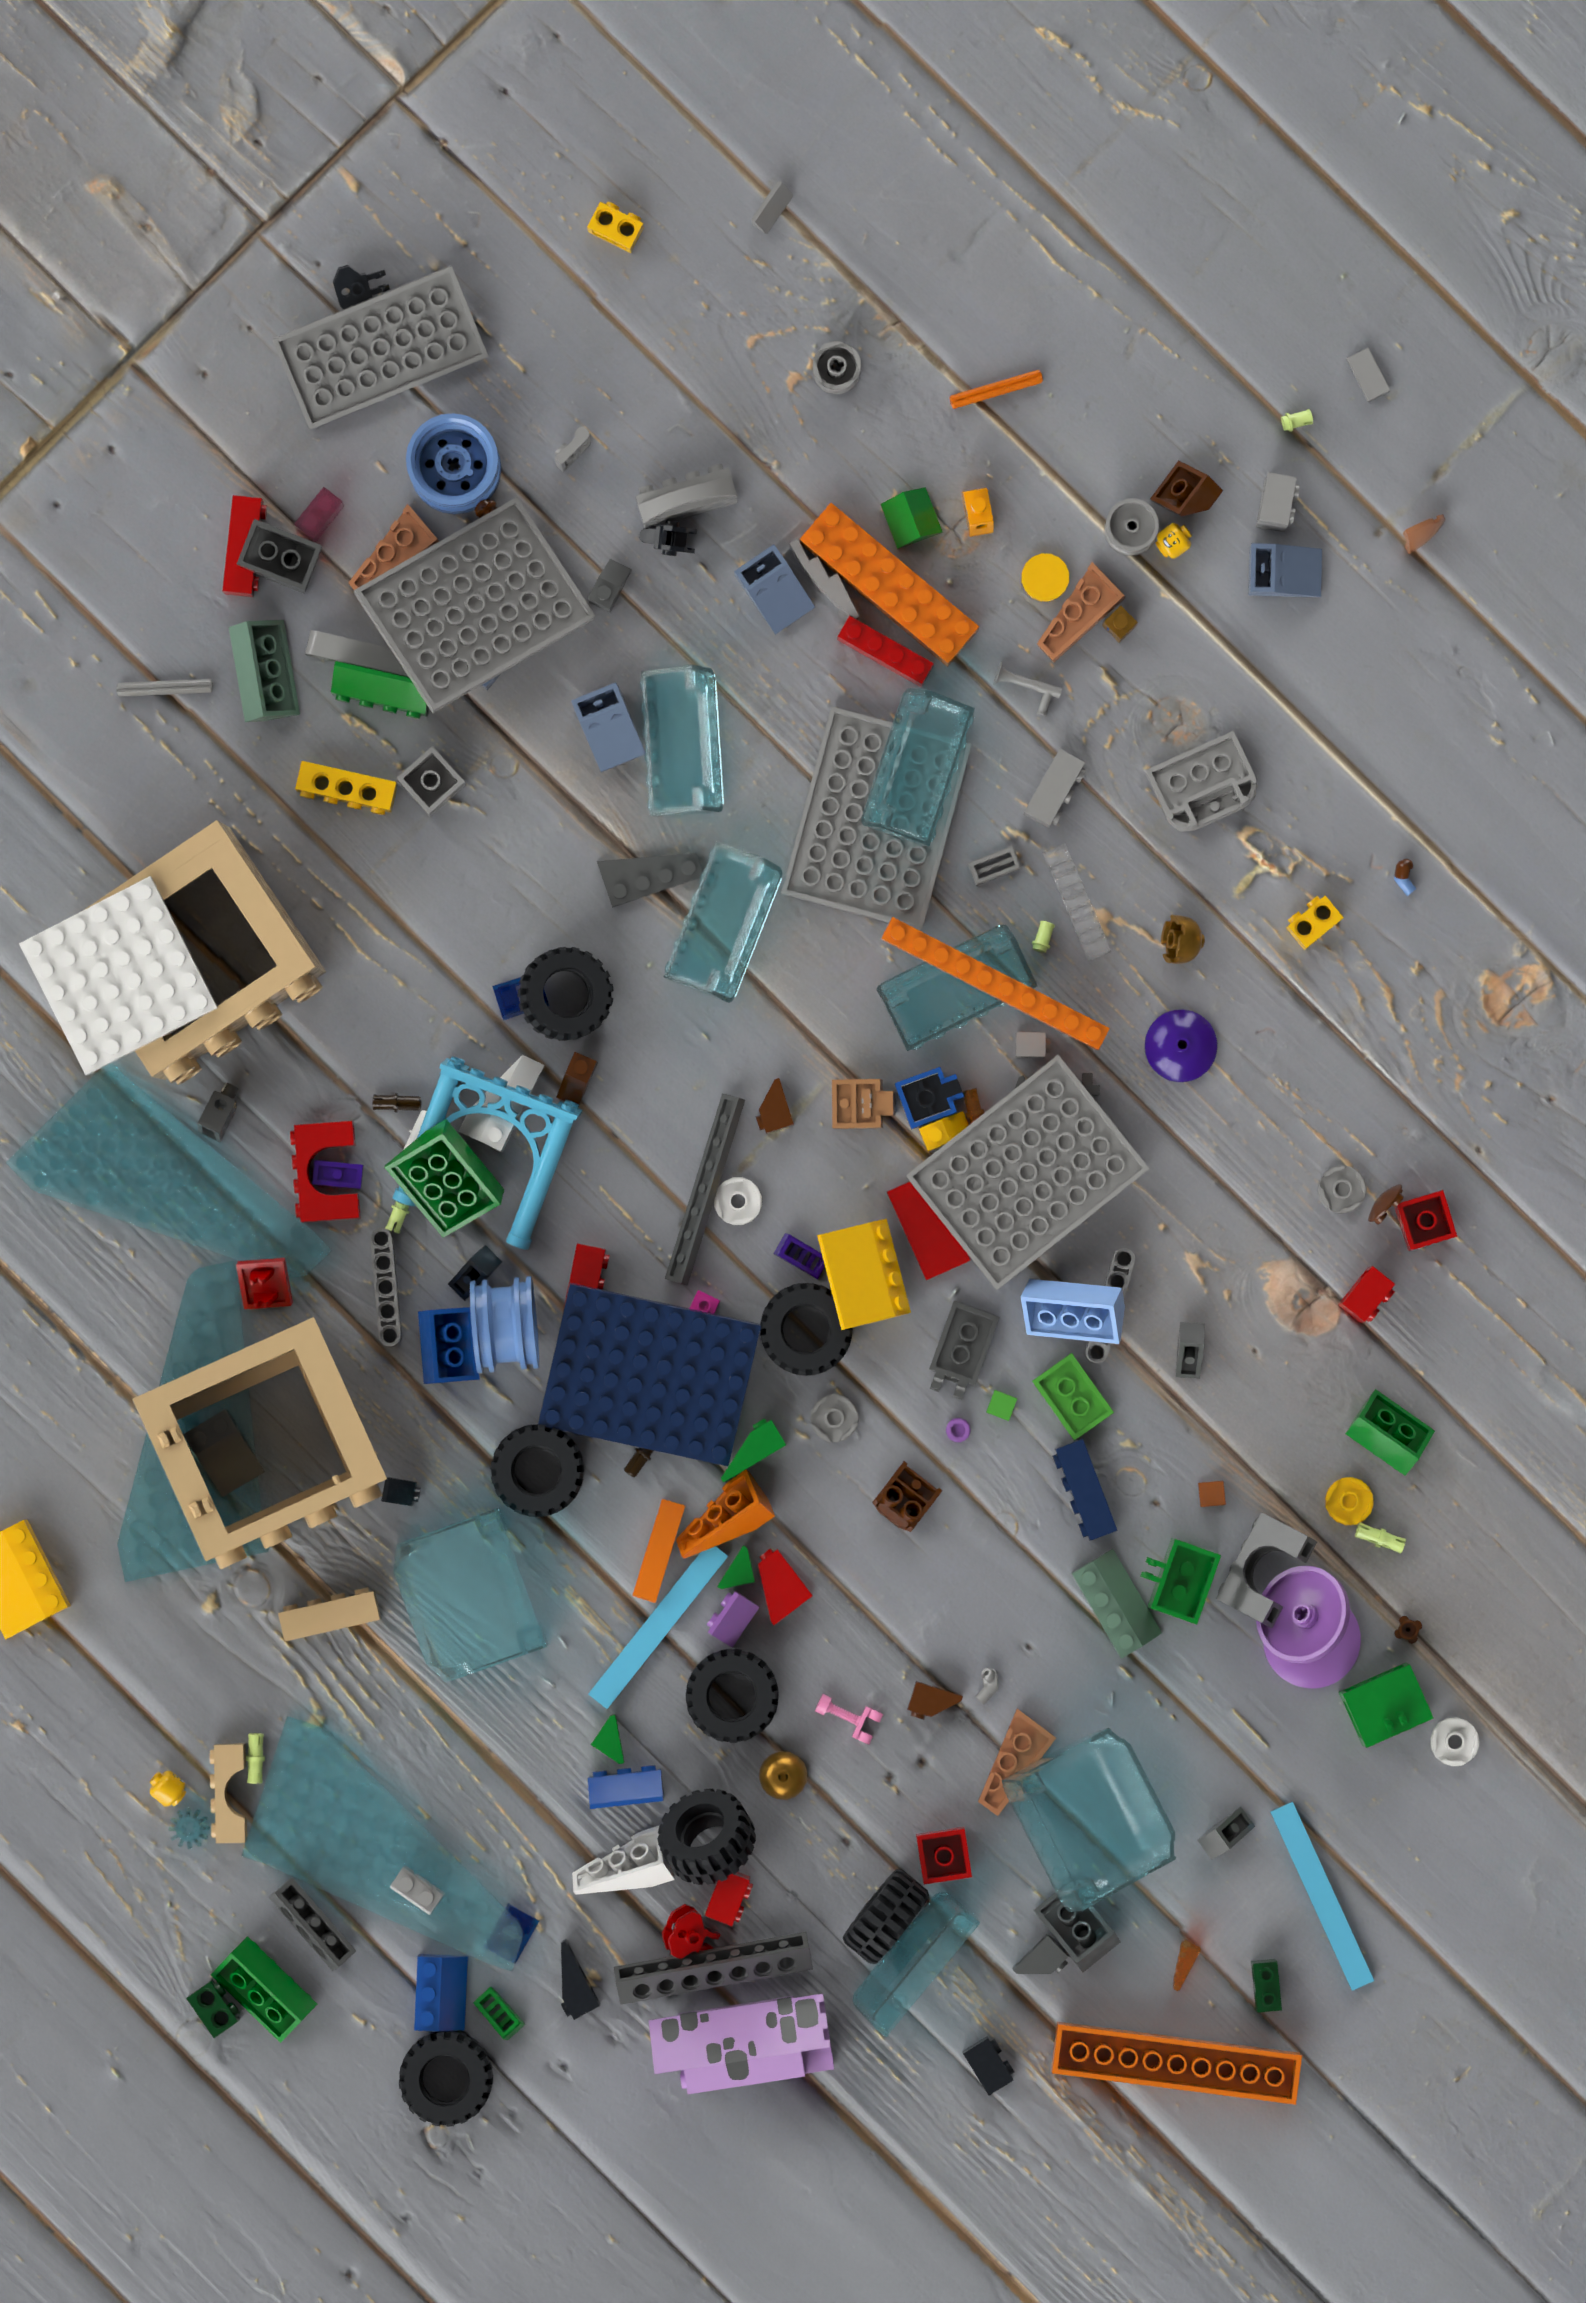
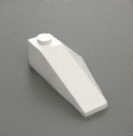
M522 1055L500 1078L508 1081L507 1085L516 1088L519 1085L531 1090V1094L545 1065ZM487 1091L485 1093V1103L482 1106L488 1107L489 1102L496 1103L502 1097ZM511 1101L513 1110L518 1113L516 1118L519 1119L525 1106ZM504 1106L499 1108L500 1110L505 1111ZM476 1113L466 1115L458 1132L503 1152L515 1126L498 1116Z
M659 1826L636 1833L631 1836L632 1840L622 1847L619 1845L613 1847V1852L602 1859L596 1858L574 1871L572 1877L575 1895L654 1887L675 1880L674 1872L658 1845Z

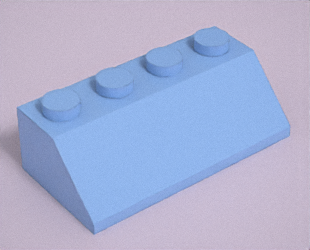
M1029 1279L1021 1295L1027 1335L1120 1344L1125 1310L1122 1288Z

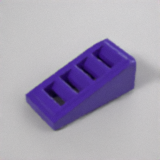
M784 1234L774 1251V1255L816 1279L820 1277L825 1268L822 1253L790 1234ZM790 1242H792L793 1245L788 1254H784ZM799 1247L802 1248L798 1257L794 1260L793 1256ZM807 1252L811 1253L805 1265L801 1264ZM816 1257L820 1258L813 1270L809 1269Z

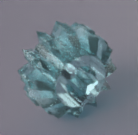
M188 1807L186 1808V1816L182 1810H179L177 1815L180 1820L176 1817L170 1819L176 1826L169 1827L168 1831H176L177 1834L173 1835L171 1840L174 1841L179 1837L181 1840L178 1843V1847H182L185 1841H187V1848L192 1849L193 1841L198 1847L202 1845L199 1837L205 1840L208 1839L209 1836L202 1832V1830H210L211 1826L202 1824L208 1819L207 1816L201 1819L198 1818L201 1810L197 1809L194 1815H192V1809ZM192 1822V1828L195 1830V1833L190 1832L187 1834L184 1824L188 1825Z

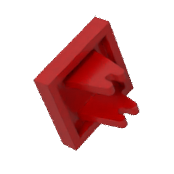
M285 1258L237 1262L236 1268L244 1310L287 1307L293 1304Z

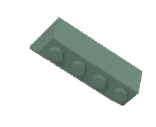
M284 620L245 621L229 627L245 722H262L300 715Z
M1113 1549L1071 1573L1121 1659L1162 1634Z

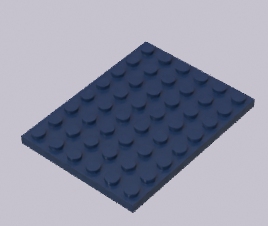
M570 1283L538 1424L546 1425L545 1427L547 1428L554 1427L561 1431L729 1466L761 1325Z

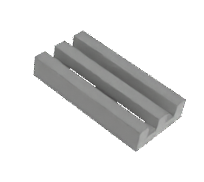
M1013 846L967 863L976 886L1021 869ZM1011 853L1012 857L975 870L974 866ZM1014 862L1015 866L981 879L978 877L982 873Z

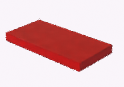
M911 1182L887 1191L926 1281L971 1261L966 1251Z

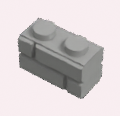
M407 1866L401 1869L390 1885L392 1890L428 1915L434 1912L446 1894L419 1874H415Z

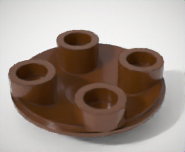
M1401 1184L1389 1188L1377 1198L1370 1211L1369 1222H1375L1379 1225L1386 1218V1211L1391 1206L1396 1207L1403 1200Z

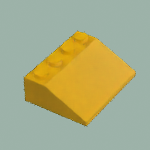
M887 1219L817 1235L841 1330L911 1313Z
M27 1519L0 1532V1630L6 1640L71 1606Z

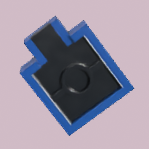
M941 1067L894 1084L911 1130L956 1114L957 1110L954 1101L964 1098L956 1074L944 1078Z

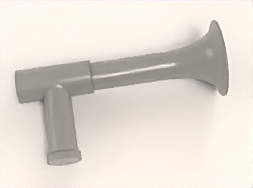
M1002 661L998 666L993 683L995 685L998 682H1011L1043 693L1036 714L1044 717L1047 716L1046 713L1051 697L1060 698L1062 692L1060 687L1009 672L1003 667Z

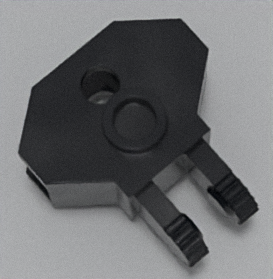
M349 265L338 267L333 279V285L340 307L342 309L349 308L369 298H373L372 295L390 290L389 284L379 285L372 289L369 287L368 281L382 278L386 275L385 270L360 274ZM344 288L350 290L348 295L342 294Z
M666 521L665 525L656 524V529L643 528L639 538L644 543L654 544V549L662 550V555L676 556L677 552L695 553V549L686 548L687 533L697 534V529L680 527V522Z

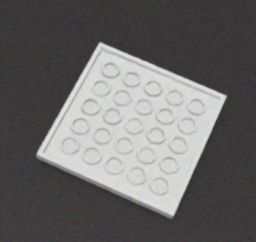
M151 876L19 943L85 1075L101 1069L218 1008Z

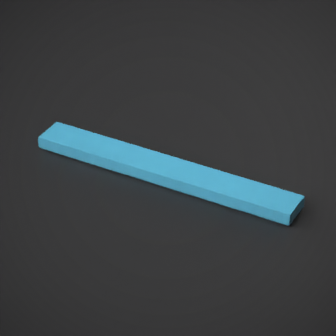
M717 1546L699 1553L588 1695L606 1709L609 1708L727 1559V1554Z
M1289 1802L1270 1811L1351 1990L1353 1991L1373 1982L1372 1974L1294 1803Z

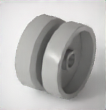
M1136 498L1125 499L1116 503L1109 511L1104 526L1105 538L1109 546L1117 553L1126 556H1135L1147 551L1154 543L1159 530L1158 516L1154 508L1147 502ZM1135 524V530L1128 529L1127 525Z

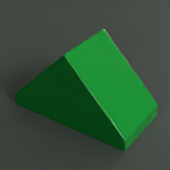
M742 1546L718 1584V1588L725 1589L755 1582L746 1546Z
M612 1714L591 1745L618 1764H623L625 1761L616 1714Z

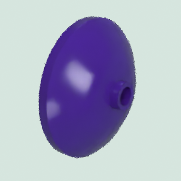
M1190 1010L1169 1011L1158 1017L1148 1029L1145 1038L1146 1058L1152 1069L1167 1080L1173 1082L1195 1080L1209 1070L1216 1058V1034L1211 1024L1198 1013ZM1180 1040L1186 1042L1187 1046L1185 1049L1178 1047Z

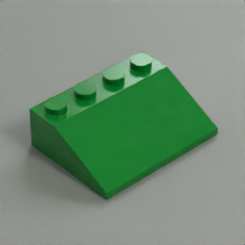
M447 1119L426 1130L384 1167L443 1238L501 1205L504 1188Z

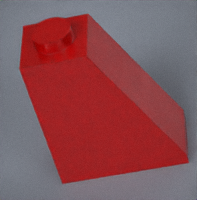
M770 1548L759 1556L762 1561L758 1563L770 1620L775 1625L813 1595L780 1551L776 1549L773 1552Z

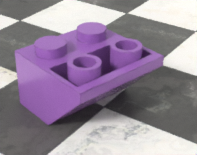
M736 1590L733 1594L727 1593L720 1604L724 1607L720 1614L715 1612L707 1623V1626L710 1627L708 1633L730 1647L735 1645L760 1607Z

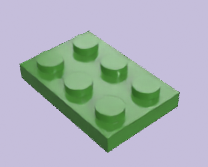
M1072 1353L1032 1381L1074 1441L1114 1413Z

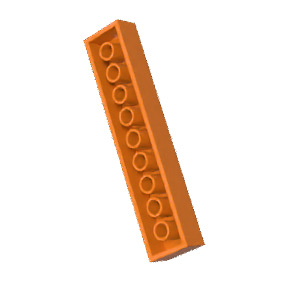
M1057 2022L1051 2072L1053 2074L1296 2105L1302 2055L1299 2052Z

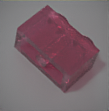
M323 487L294 523V526L308 539L316 543L345 505L342 500Z

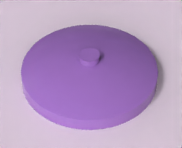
M1314 1566L1290 1568L1277 1575L1262 1593L1264 1597L1283 1606L1273 1628L1256 1620L1257 1630L1263 1644L1279 1658L1292 1663L1314 1662L1328 1655L1342 1640L1350 1618L1349 1599L1342 1584L1325 1570Z
M1350 1610L1348 1627L1342 1640L1333 1651L1319 1660L1303 1664L1292 1663L1274 1655L1264 1644L1263 1648L1268 1663L1285 1681L1303 1688H1322L1342 1679L1354 1666L1360 1651L1361 1634L1358 1622Z

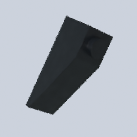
M567 1939L561 1942L562 1999L564 2002L561 2003V2006L567 2017L571 2015L575 2020L599 2007L601 2003Z

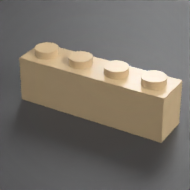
M366 1587L354 1590L355 1595L345 1597V1593L330 1596L331 1601L323 1603L321 1598L307 1601L306 1607L298 1608L297 1604L284 1606V1612L278 1613L284 1642L380 1620L381 1615L376 1592H369V1588Z

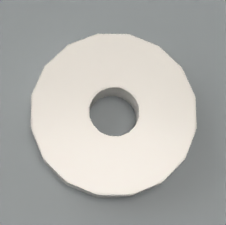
M732 1177L718 1187L714 1199V1207L718 1216L726 1223L745 1225L752 1222L758 1216L762 1207V1195L752 1181L743 1177ZM736 1194H740L745 1198V1204L741 1208H735L731 1204V1199Z
M1458 1717L1446 1718L1439 1722L1432 1731L1430 1737L1431 1750L1442 1763L1450 1766H1462L1477 1754L1479 1735L1474 1726L1467 1720ZM1452 1735H1458L1461 1738V1745L1456 1749H1452L1448 1745V1739Z

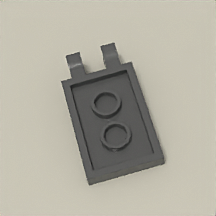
M953 1301L929 1370L936 1372L930 1389L939 1392L945 1379L957 1384L953 1397L959 1400L963 1399L967 1385L975 1386L1000 1317Z

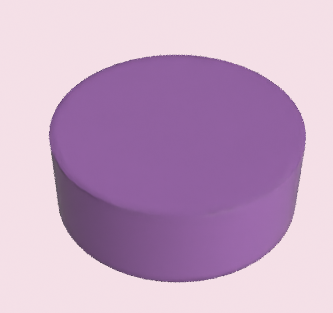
M955 1418L947 1424L946 1434L954 1442H963L970 1435V1426L966 1420Z

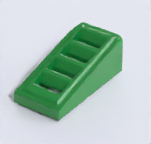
M492 1986L473 2002L503 2040H509L525 2026L521 2018ZM493 1996L495 2000L485 2008L483 2005ZM500 2005L501 2008L496 2013L491 2015L490 2012L495 2007ZM506 2012L508 2015L498 2023L497 2019ZM513 2020L514 2023L505 2031L503 2027Z

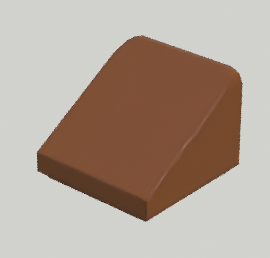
M1224 1481L1198 1483L1200 1507L1226 1505Z

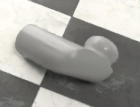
M985 1668L981 1672L984 1688L975 1697L982 1704H985L999 1689L998 1674L991 1668Z

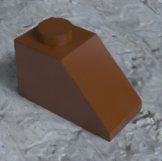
M574 1052L556 1098L563 1101L570 1100L580 1105L598 1062Z
M779 1078L774 1079L759 1108L760 1115L756 1116L759 1129H765L766 1134L794 1126Z
M916 1681L907 1710L912 1711L911 1716L925 1720V1716L932 1717L961 1702L963 1696Z

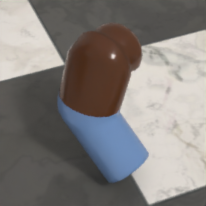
M1409 859L1399 861L1394 874L1395 882L1406 896L1416 890V887L1409 880L1410 870L1413 868V863Z

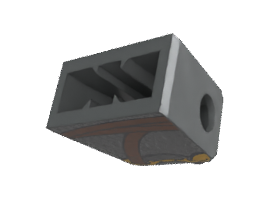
M225 1083L221 1093L213 1092L197 1123L198 1133L221 1143L237 1109V1102L234 1098L239 1089L236 1086ZM220 1106L225 1107L224 1110H218L217 1108Z

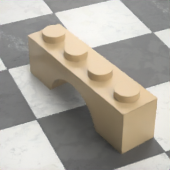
M246 1743L215 1744L214 1749L210 1750V1764H214V1774L210 1775V1787L215 1789V1798L211 1799V1813H215V1823H211V1837L216 1838V1843L247 1842V1816L239 1814L232 1808L227 1797V1787L233 1775L246 1768Z

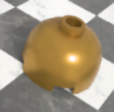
M1171 915V921H1165L1162 930L1161 944L1166 943L1167 953L1162 955L1167 963H1187L1195 959L1200 949L1204 947L1205 937L1193 919L1181 915Z
M779 1751L769 1755L763 1761L760 1767L759 1780L763 1790L769 1796L778 1800H788L796 1797L803 1791L807 1783V1769L799 1756L791 1752Z

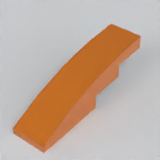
M665 1499L661 1500L632 1596L656 1603L685 1505Z

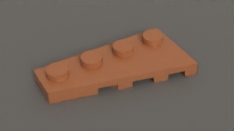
M407 504L403 509L402 515L397 521H394L389 532L383 540L379 541L374 552L364 561L349 581V585L355 590L436 544L439 540Z
M1091 562L1087 572L1075 586L1070 597L1062 605V609L1056 618L1052 620L1037 642L1038 647L1053 662L1058 660L1125 599V595L1093 562Z
M1018 1708L978 1800L979 1803L997 1816L1056 1739L1055 1736Z

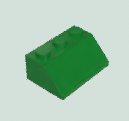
M1375 1389L1345 1434L1406 1476L1421 1457L1435 1430Z

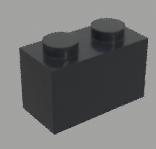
M988 2036L962 2051L988 2096L1014 2081L1011 2074L1015 2073L1008 2060L1002 2061L999 2056L1002 2050L995 2039L990 2041Z

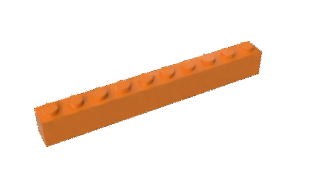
M894 917L891 918L881 940L1095 1050H1099L1110 1029Z

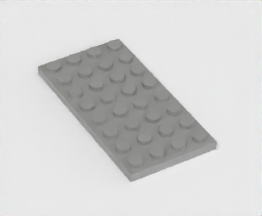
M452 266L272 339L309 429L489 357Z

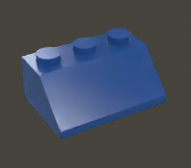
M470 1307L418 1311L424 1384L480 1380L474 1356Z
M656 1765L642 1766L641 1771L632 1772L631 1768L617 1769V1774L607 1775V1770L592 1772V1777H588L590 1809L664 1800L661 1769H656Z
M418 1955L415 2031L465 2030L468 1956Z

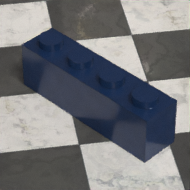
M1080 1439L1055 1449L1056 1454L1052 1457L1057 1469L1062 1468L1065 1477L1061 1478L1065 1491H1071L1074 1500L1070 1501L1074 1515L1079 1514L1082 1523L1078 1525L1083 1538L1088 1536L1089 1541L1118 1531L1084 1440Z

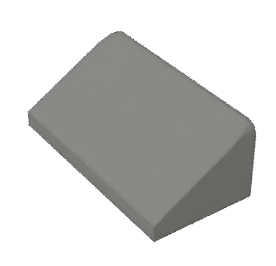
M777 181L752 217V225L765 234L769 232L793 197V194L781 181Z

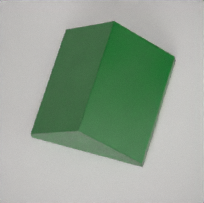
M926 487L902 492L880 504L897 550L943 533Z

